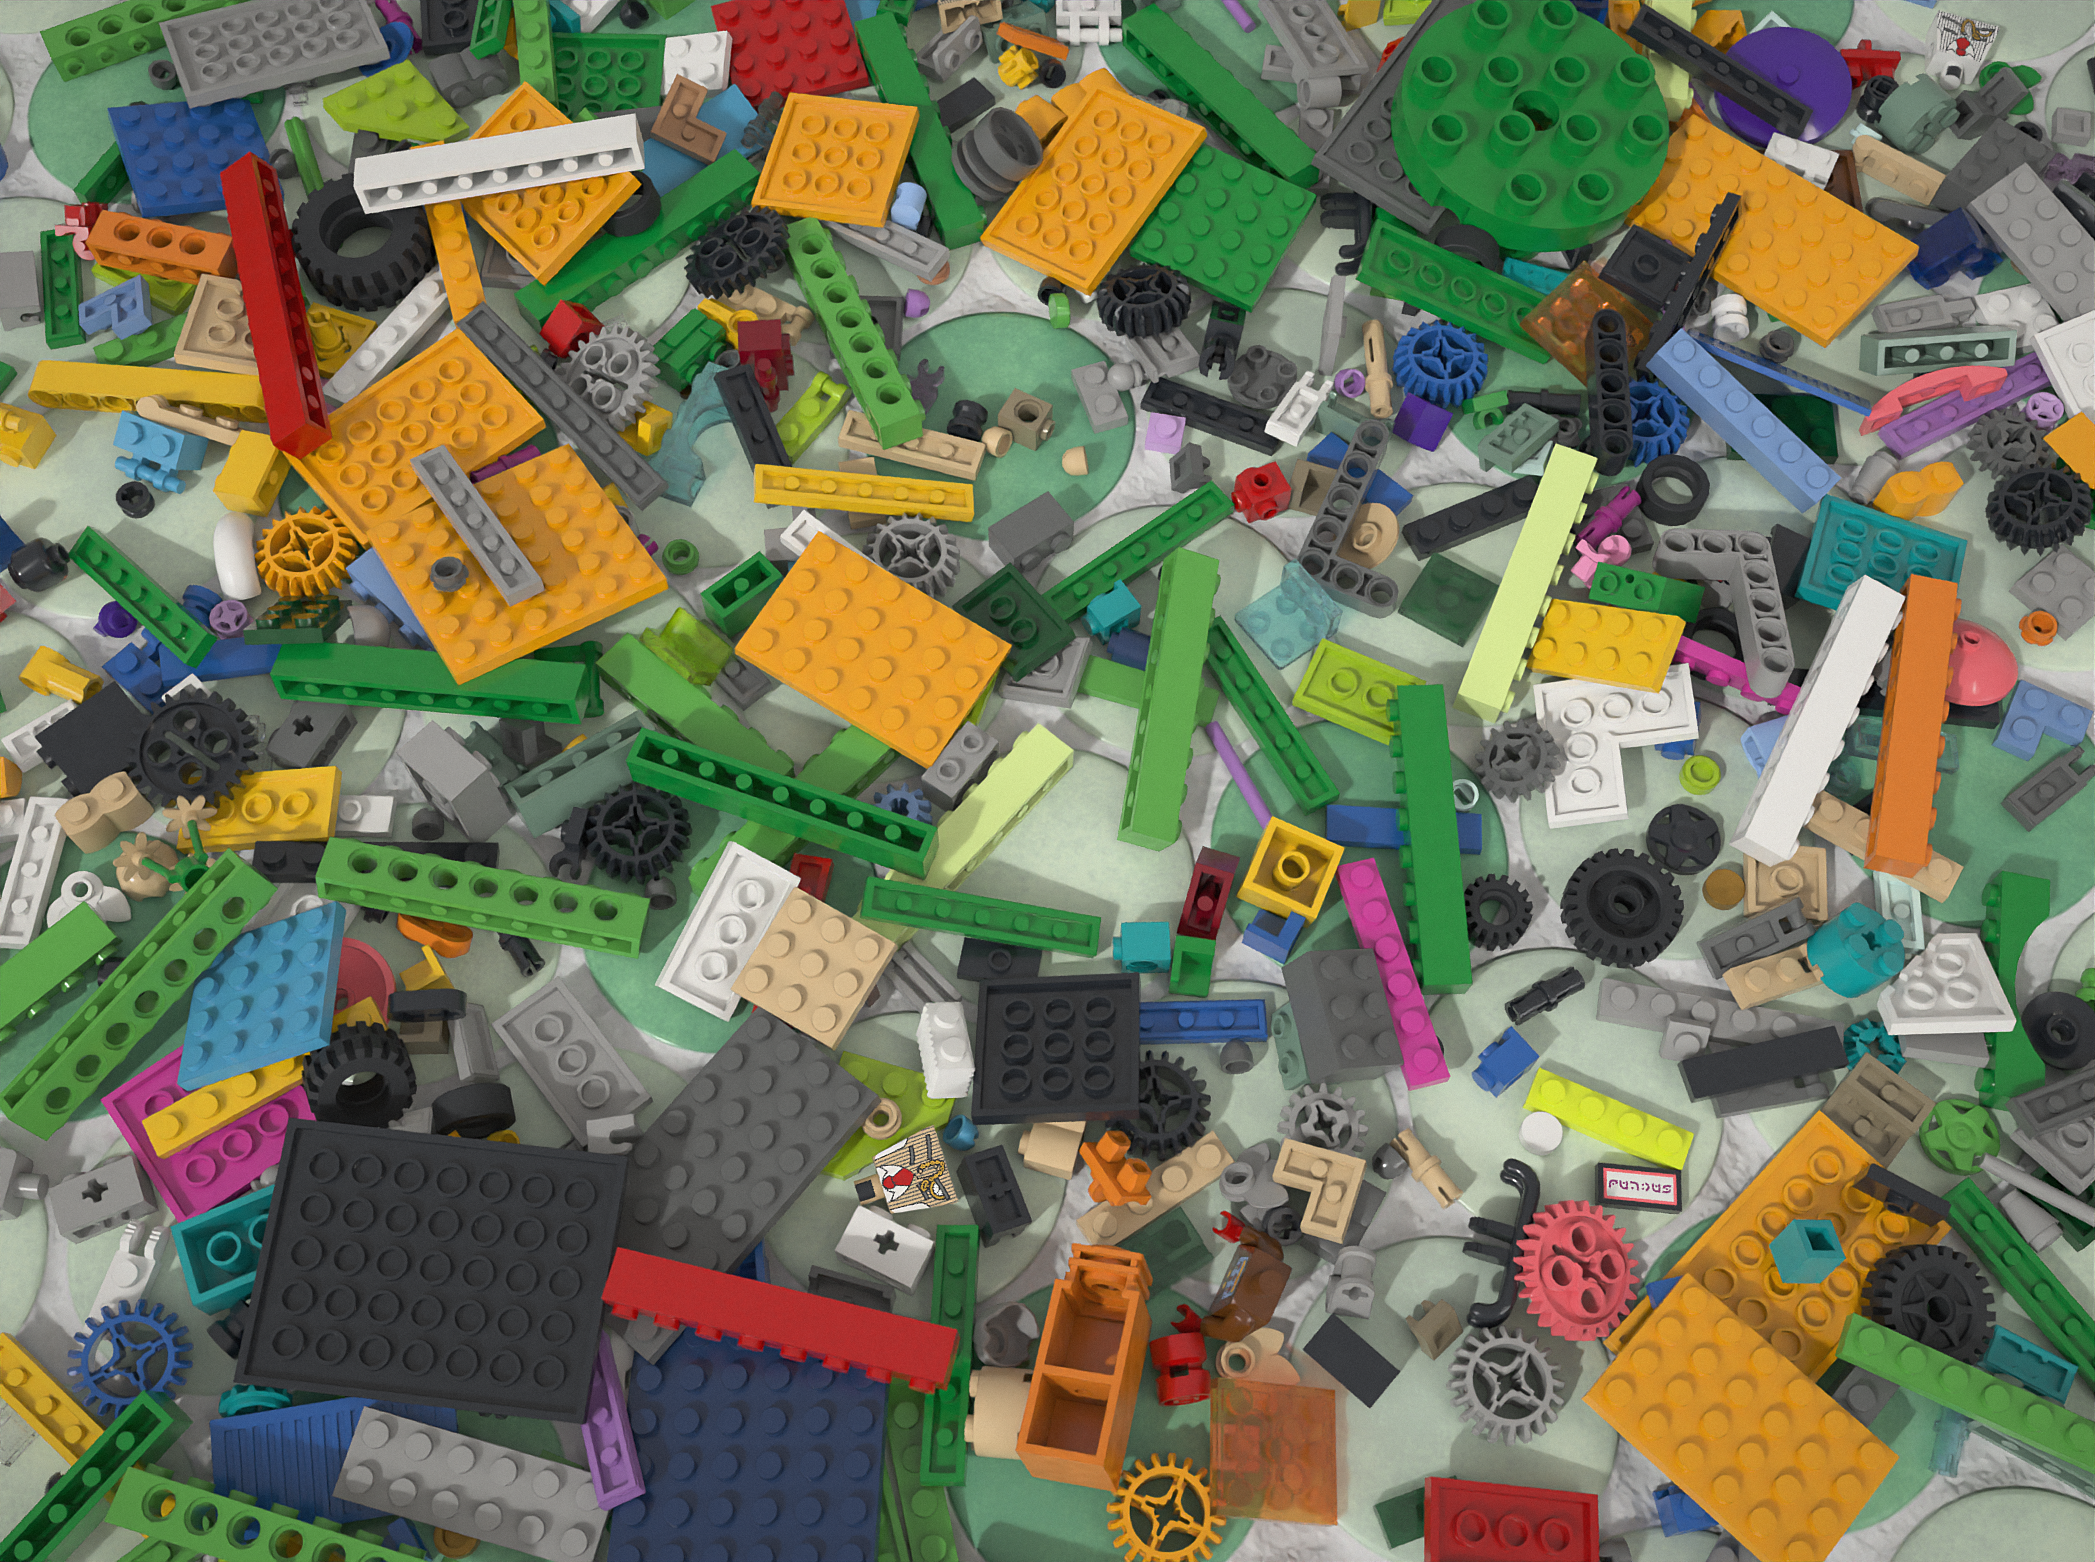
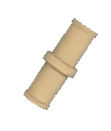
M1410 1128L1405 1129L1398 1134L1400 1139L1394 1138L1389 1145L1398 1152L1413 1171L1411 1174L1412 1178L1417 1183L1421 1181L1439 1202L1443 1210L1447 1209L1455 1203L1453 1199L1456 1198L1458 1200L1464 1192L1456 1186L1440 1167L1441 1160L1436 1155L1431 1156L1413 1135Z

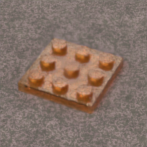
M1584 260L1522 320L1519 326L1587 388L1585 337L1593 316L1597 311L1613 309L1623 316L1628 364L1637 356L1641 349L1643 350L1649 344V333L1653 323L1613 286L1599 279V273Z
M1222 1377L1210 1380V1517L1323 1527L1337 1526L1335 1390Z

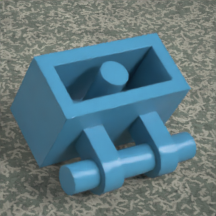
M122 410L113 445L132 452L133 456L131 459L119 456L115 461V468L125 472L126 477L133 480L141 481L143 479L153 483L154 488L163 492L173 491L181 494L185 490L186 482L177 478L178 470H201L209 438L145 419L137 411ZM150 460L161 464L160 469L156 470L149 467Z

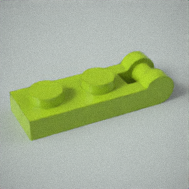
M823 371L816 374L811 386L775 425L791 464L798 460L851 397L852 389L844 383L837 384L833 382L832 376ZM825 393L831 396L827 402L821 399Z

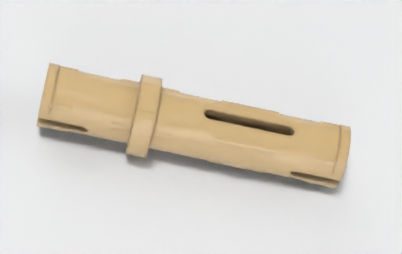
M1369 320L1362 325L1367 369L1365 389L1369 392L1371 414L1377 419H1383L1391 416L1393 413L1390 392L1393 387V378L1388 373L1384 326L1379 320Z

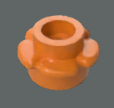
M2035 611L2029 616H2024L2019 622V629L2022 630L2021 637L2027 643L2037 644L2038 646L2049 645L2053 641L2052 637L2056 635L2058 627L2055 618L2045 611Z

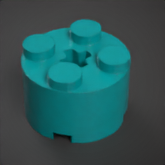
M1855 902L1820 926L1815 934L1809 936L1807 941L1808 959L1812 967L1816 964L1819 966L1824 974L1820 979L1829 989L1847 998H1858L1873 991L1903 969L1905 951L1901 940L1904 938V931L1896 921L1892 919L1886 920L1873 909Z

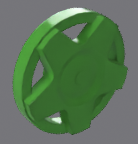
M1948 1099L1938 1102L1919 1127V1139L1925 1154L1936 1166L1951 1174L1969 1176L1983 1171L1982 1168L1978 1167V1165L1972 1166L1974 1155L1982 1156L1984 1152H1987L1997 1157L2000 1151L1999 1133L1989 1113L1981 1106L1968 1101ZM1956 1109H1961L1967 1112L1964 1114H1960ZM1934 1115L1939 1126L1937 1129L1929 1131V1124ZM1983 1127H1985L1988 1135L1983 1132ZM1936 1150L1947 1151L1951 1163L1941 1157Z

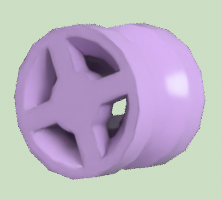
M2039 392L2030 397L2020 413H2026L2025 421L2027 422L2035 419L2038 421L2035 427L2037 431L2046 430L2047 434H2049L2055 423L2062 417L2064 407L2060 399L2055 395Z
M226 600L217 604L209 617L211 626L221 640L244 637L243 630L254 621L246 607L237 600Z

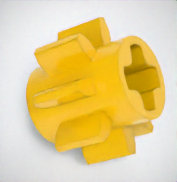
M1013 45L998 57L1002 63L998 67V73L1007 86L1014 87L1018 85L1020 90H1022L1038 77L1035 72L1039 67L1038 60L1030 49L1023 47L1019 50L1016 45Z

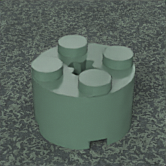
M1926 73L1916 75L1915 77L1919 81L1912 85L1907 81L1900 85L1878 111L1882 116L1880 121L1875 120L1874 122L1875 127L1904 154L1916 151L1921 155L1928 151L1935 142L1934 137L1943 128L1951 126L1960 115V112L1956 109V101Z

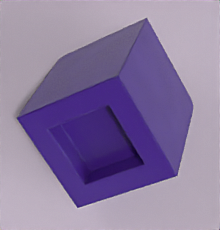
M1408 392L1394 420L1393 434L1411 444L1434 452L1453 413Z

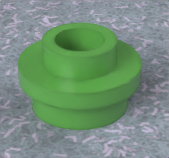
M673 540L667 544L663 551V565L672 574H688L699 563L698 550L687 540ZM679 557H686L683 561H676Z

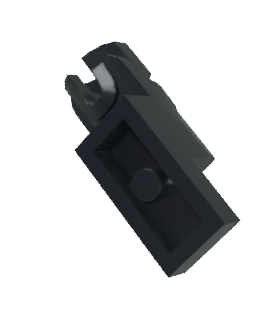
M1213 300L1198 364L1201 374L1208 377L1209 369H1212L1214 362L1220 364L1218 370L1220 372L1219 380H1226L1231 376L1244 328L1246 310L1233 304Z

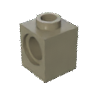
M1014 388L998 413V427L1010 431L1013 437L1012 441L1036 451L1043 440L1048 441L1054 431L1056 422L1052 420L1053 405Z

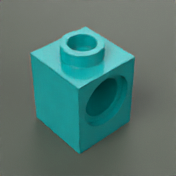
M1169 922L1121 923L1120 936H1113V960H1121V973H1169L1171 962Z

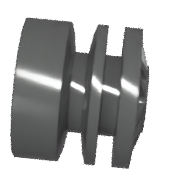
M1003 107L993 108L977 123L975 128L967 132L964 138H961L952 149V162L962 182L975 195L991 202L1003 200L1010 191L1016 188L1021 180L1026 179L1043 161V149L1032 127L1020 115Z

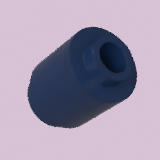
M1122 627L1120 633L1113 631L1106 653L1112 654V662L1145 671L1151 636Z

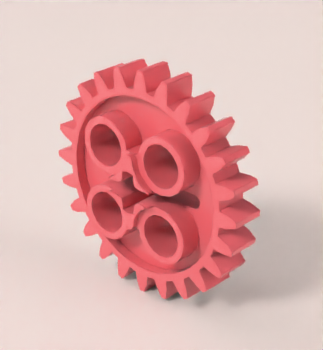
M1586 1200L1558 1201V1204L1545 1205V1212L1534 1213L1532 1216L1535 1224L1523 1226L1529 1239L1517 1240L1516 1242L1524 1251V1256L1513 1258L1515 1263L1523 1266V1272L1514 1276V1280L1525 1282L1526 1286L1518 1294L1519 1298H1530L1532 1300L1526 1312L1528 1314H1540L1537 1325L1539 1327H1551L1552 1336H1564L1566 1341H1595L1596 1337L1609 1336V1328H1617L1621 1324L1618 1316H1628L1631 1313L1625 1301L1636 1300L1637 1296L1629 1290L1630 1284L1639 1283L1640 1280L1630 1274V1268L1637 1266L1639 1263L1637 1260L1628 1259L1627 1253L1633 1249L1634 1244H1623L1621 1241L1626 1232L1625 1227L1613 1228L1615 1216L1602 1215L1603 1207L1601 1205L1589 1206V1202Z

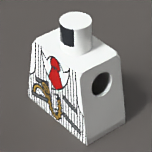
M1938 10L1925 37V72L1929 75L1940 77L1939 83L1944 89H1956L1960 83L1965 85L1971 84L2000 27Z

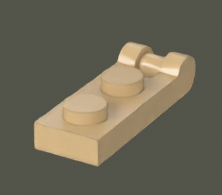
M1861 135L1856 138L1853 144L1852 152L1856 173L1863 172L1926 206H1929L1946 177L1945 174L1871 136Z
M750 284L745 286L742 294L738 290H734L730 298H727L723 293L717 300L736 311L750 310L757 315L758 320L781 319L783 334L790 333L791 346H795L802 337V330L808 329L815 320L814 315L807 308L802 306L797 308L771 294L750 286Z
M159 394L143 397L136 404L138 414L145 419L231 446L236 443L241 430H246L238 427L239 421L228 417L217 416L215 420L202 416L203 410L186 404H181L180 408L171 406L167 399Z
M1807 943L1799 947L1730 968L1722 976L1740 1009L1745 1010L1821 985L1823 982L1820 978L1824 974L1817 964L1812 967L1807 955ZM1800 962H1805L1810 972L1805 973Z

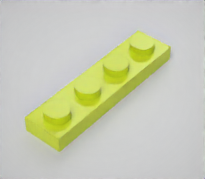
M1540 1067L1534 1075L1522 1107L1533 1113L1539 1111L1547 1112L1557 1118L1561 1125L1664 1169L1682 1170L1694 1133Z

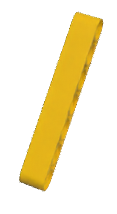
M42 360L37 364L28 392L29 399L43 407L121 413L122 410L137 411L136 404L141 398L159 394L164 396L171 406L180 408L181 404L194 406L203 410L202 416L215 420L217 416H224L239 422L268 423L259 375Z

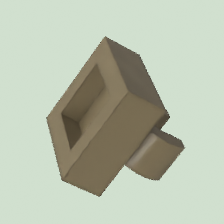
M1443 1299L1436 1305L1431 1301L1424 1300L1421 1305L1426 1315L1420 1321L1415 1320L1410 1315L1406 1317L1409 1328L1416 1336L1422 1352L1433 1360L1438 1358L1463 1333L1455 1309Z

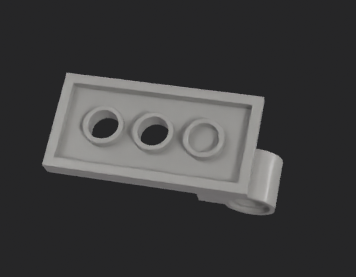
M1259 0V9L1294 63L1291 76L1297 84V98L1300 107L1303 110L1337 107L1342 94L1341 82L1338 76L1368 73L1370 67L1327 1Z

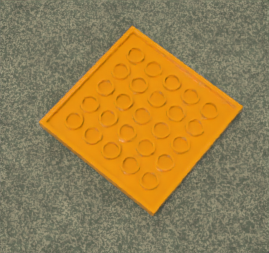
M569 443L473 484L542 579L545 591L511 607L435 501L365 531L371 546L458 686L669 589L667 578ZM443 557L458 558L469 571V576L465 578L466 584L454 592L437 590L433 586L434 582L431 581L430 575L432 573L431 567L438 559Z

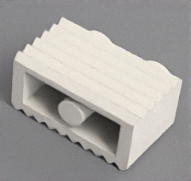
M960 1002L926 1003L923 1007L916 1036L918 1037L917 1043H919L918 1049L921 1050L923 1076L926 1077L927 1096L931 1099L964 1098L970 1090L969 1086H971L970 1081H972V1076H974L975 1065L963 1006Z

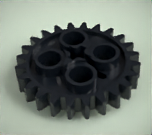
M756 205L749 212L747 207H744L740 215H736L734 211L731 212L728 220L719 219V225L716 228L709 226L707 228L709 231L707 236L698 237L701 243L691 246L690 249L694 254L686 257V261L689 264L684 269L687 272L686 278L699 295L703 293L707 299L713 295L718 300L723 293L727 298H730L734 290H738L742 294L746 285L750 284V286L755 287L757 278L766 279L768 277L766 271L778 267L774 261L785 257L781 250L789 247L786 240L790 238V234L787 231L789 229L775 209L771 211L766 206L761 210ZM729 242L731 245H733L737 252L742 256V258H744L745 260L748 259V262L742 260L737 254V252L730 245H726L725 243Z
M201 688L197 689L194 698L185 689H181L180 699L177 701L169 694H165L166 705L162 708L154 702L150 703L154 714L151 717L142 713L138 715L145 724L142 728L131 727L130 731L138 739L137 741H130L125 744L126 747L135 752L134 755L125 758V762L131 767H136L128 775L134 781H140L136 786L137 790L143 794L149 793L147 799L155 805L162 801L161 806L165 809L174 808L177 804L178 796L186 798L191 805L196 797L204 795L205 802H209L216 809L220 808V796L224 795L228 799L234 800L231 788L237 786L245 789L246 785L240 777L242 774L254 775L255 773L247 766V761L259 760V756L254 751L249 750V748L258 745L259 740L252 735H248L256 729L250 721H244L248 715L241 708L235 710L236 704L230 698L223 701V697L216 691L208 698ZM196 719L194 728L190 731L182 732L183 726L188 720ZM166 732H172L192 748L199 750L207 758L219 764L220 769L214 771L192 754L185 752L180 746L165 737ZM223 739H228L227 746L223 751L213 753L216 743ZM171 749L170 757L165 762L158 763L159 755L163 751ZM202 770L201 779L197 783L188 784L191 774Z

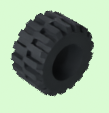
M356 1021L355 1026L348 1027L347 1023L338 1025L339 1030L334 1033L331 1032L330 1045L310 1051V1055H305L302 1062L304 1068L301 1071L310 1110L314 1113L316 1121L386 1129L389 1127V1121L392 1119L398 1121L404 1116L402 1109H410L413 1103L412 1095L416 1094L417 1091L416 1075L406 1045L402 1038L398 1039V1035L394 1030L389 1028L385 1031L383 1024L374 1022L371 1027L367 1026L365 1021ZM376 1072V1075L364 1083L357 1085L342 1084L354 1074Z

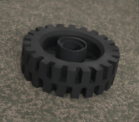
M1618 848L1609 849L1606 854L1600 851L1595 853L1591 859L1588 857L1574 871L1563 892L1560 909H1563L1560 917L1562 924L1567 923L1565 932L1568 938L1574 937L1576 939L1573 945L1579 951L1583 948L1588 950L1586 957L1591 960L1599 957L1602 959L1601 965L1608 967L1614 962L1617 964V968L1626 969L1629 964H1632L1634 968L1642 966L1646 961L1648 963L1653 961L1671 944L1683 921L1684 915H1681L1684 909V900H1679L1682 893L1679 885H1672L1675 879L1670 871L1663 874L1661 870L1664 865L1658 860L1652 865L1648 862L1650 855L1642 852L1639 857H1636L1632 849H1625L1620 854ZM1614 903L1623 904L1627 907L1629 913L1618 911Z
M1915 1244L1892 1249L1885 1253L1886 1258H1879L1873 1264L1878 1271L1868 1272L1865 1279L1872 1284V1287L1862 1289L1861 1297L1870 1300V1305L1861 1306L1863 1316H1871V1321L1970 1366L1979 1361L1975 1354H1985L1989 1347L1982 1339H1992L1995 1331L1986 1326L1987 1322L1996 1321V1312L1987 1311V1305L1995 1303L1993 1293H1983V1289L1988 1287L1989 1283L1985 1276H1976L1980 1268L1974 1262H1966L1968 1256L1961 1252L1953 1251V1248L1947 1246ZM1927 1304L1930 1307L1929 1315L1927 1313Z

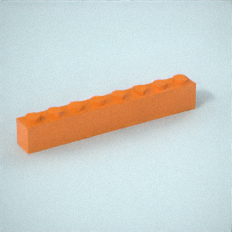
M1911 574L1899 590V593L1906 598L1900 609L1903 612V617L1895 628L1864 860L1865 869L1913 878L1923 867H1927L1931 860L1933 847L1932 844L1927 843L1928 833L1934 827L1937 816V809L1932 807L1933 795L1937 793L1941 781V772L1936 771L1937 759L1941 758L1945 747V737L1940 736L1941 724L1945 723L1949 712V702L1944 701L1945 690L1949 688L1952 682L1954 671L1953 667L1948 666L1949 656L1953 654L1958 638L1957 633L1952 631L1953 623L1959 616L1962 604L1961 599L1957 598L1958 583Z

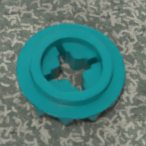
M1866 1018L1851 1024L1844 1031L1843 1048L1850 1063L1846 1066L1849 1070L1854 1067L1865 1052L1871 1053V1050L1865 1045H1869L1875 1038L1878 1039V1049L1884 1052V1054H1879L1876 1057L1878 1061L1896 1074L1901 1071L1907 1062L1905 1057H1902L1898 1035H1888L1883 1021H1869Z
M237 1384L233 1386L232 1390L222 1393L218 1412L222 1418L293 1407V1394L283 1388Z

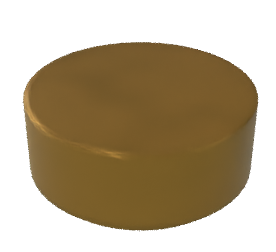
M1718 869L1713 871L1705 880L1702 893L1706 902L1712 907L1719 910H1730L1736 907L1744 897L1745 884L1737 873L1728 869Z
M435 1527L434 1530L435 1547L442 1555L451 1559H463L470 1556L478 1548L481 1541L480 1539Z

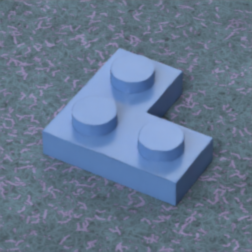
M140 274L79 304L80 326L88 335L112 326V330L121 340L131 335L143 333L149 326L153 325L149 284Z
M2020 680L2014 687L1992 746L2026 761H2029L2034 756L2042 733L2077 747L2083 741L2094 711L2024 680Z

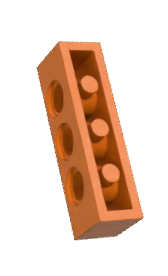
M102 210L85 242L99 265L198 285L202 274L235 279L238 273L231 236L221 232L202 231L187 225H173L159 219L150 220L135 217L125 212L116 213Z

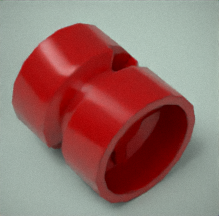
M1174 1334L1149 1342L1152 1368L1160 1371V1375L1155 1379L1159 1406L1187 1405L1208 1400L1214 1396L1210 1371L1202 1367V1364L1207 1360L1203 1334ZM1188 1370L1189 1375L1174 1376V1372Z

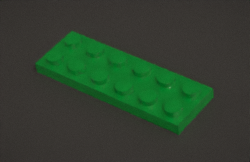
M1377 219L1371 228L1355 279L1454 325L1464 326L1466 330L1472 333H1476L1485 339L1543 365L1551 357L1564 303L1380 219Z

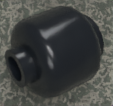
M40 537L15 549L11 553V563L8 564V571L13 581L20 588H28L38 593L67 578V563L70 562V557L60 543L54 544L50 540Z

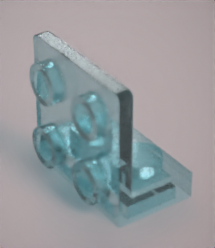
M1293 559L1283 566L1280 585L1236 613L1234 620L1278 670H1283L1317 647L1322 638L1327 640L1335 635L1338 631L1343 611L1296 559Z

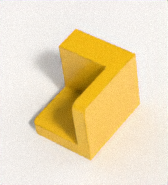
M644 400L642 405L645 407L646 412L641 413L637 411L634 414L636 423L626 426L623 432L619 430L617 433L635 451L648 457L670 444L673 413Z
M429 944L421 947L426 956L425 960L399 973L406 986V991L455 989L439 958Z

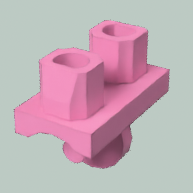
M1612 535L1601 542L1597 553L1588 542L1582 539L1575 547L1582 554V557L1570 571L1585 582L1584 585L1591 590L1598 562L1616 566L1624 565L1631 556V545L1624 537Z

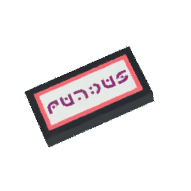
M1598 1162L1595 1165V1206L1601 1205L1606 1208L1678 1215L1682 1212L1681 1170Z

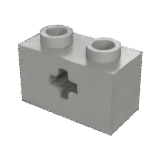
M132 1155L112 1157L106 1160L100 1168L90 1172L70 1174L62 1179V1183L48 1188L59 1233L75 1244L130 1223L132 1219L137 1220L159 1211L150 1177L139 1160Z

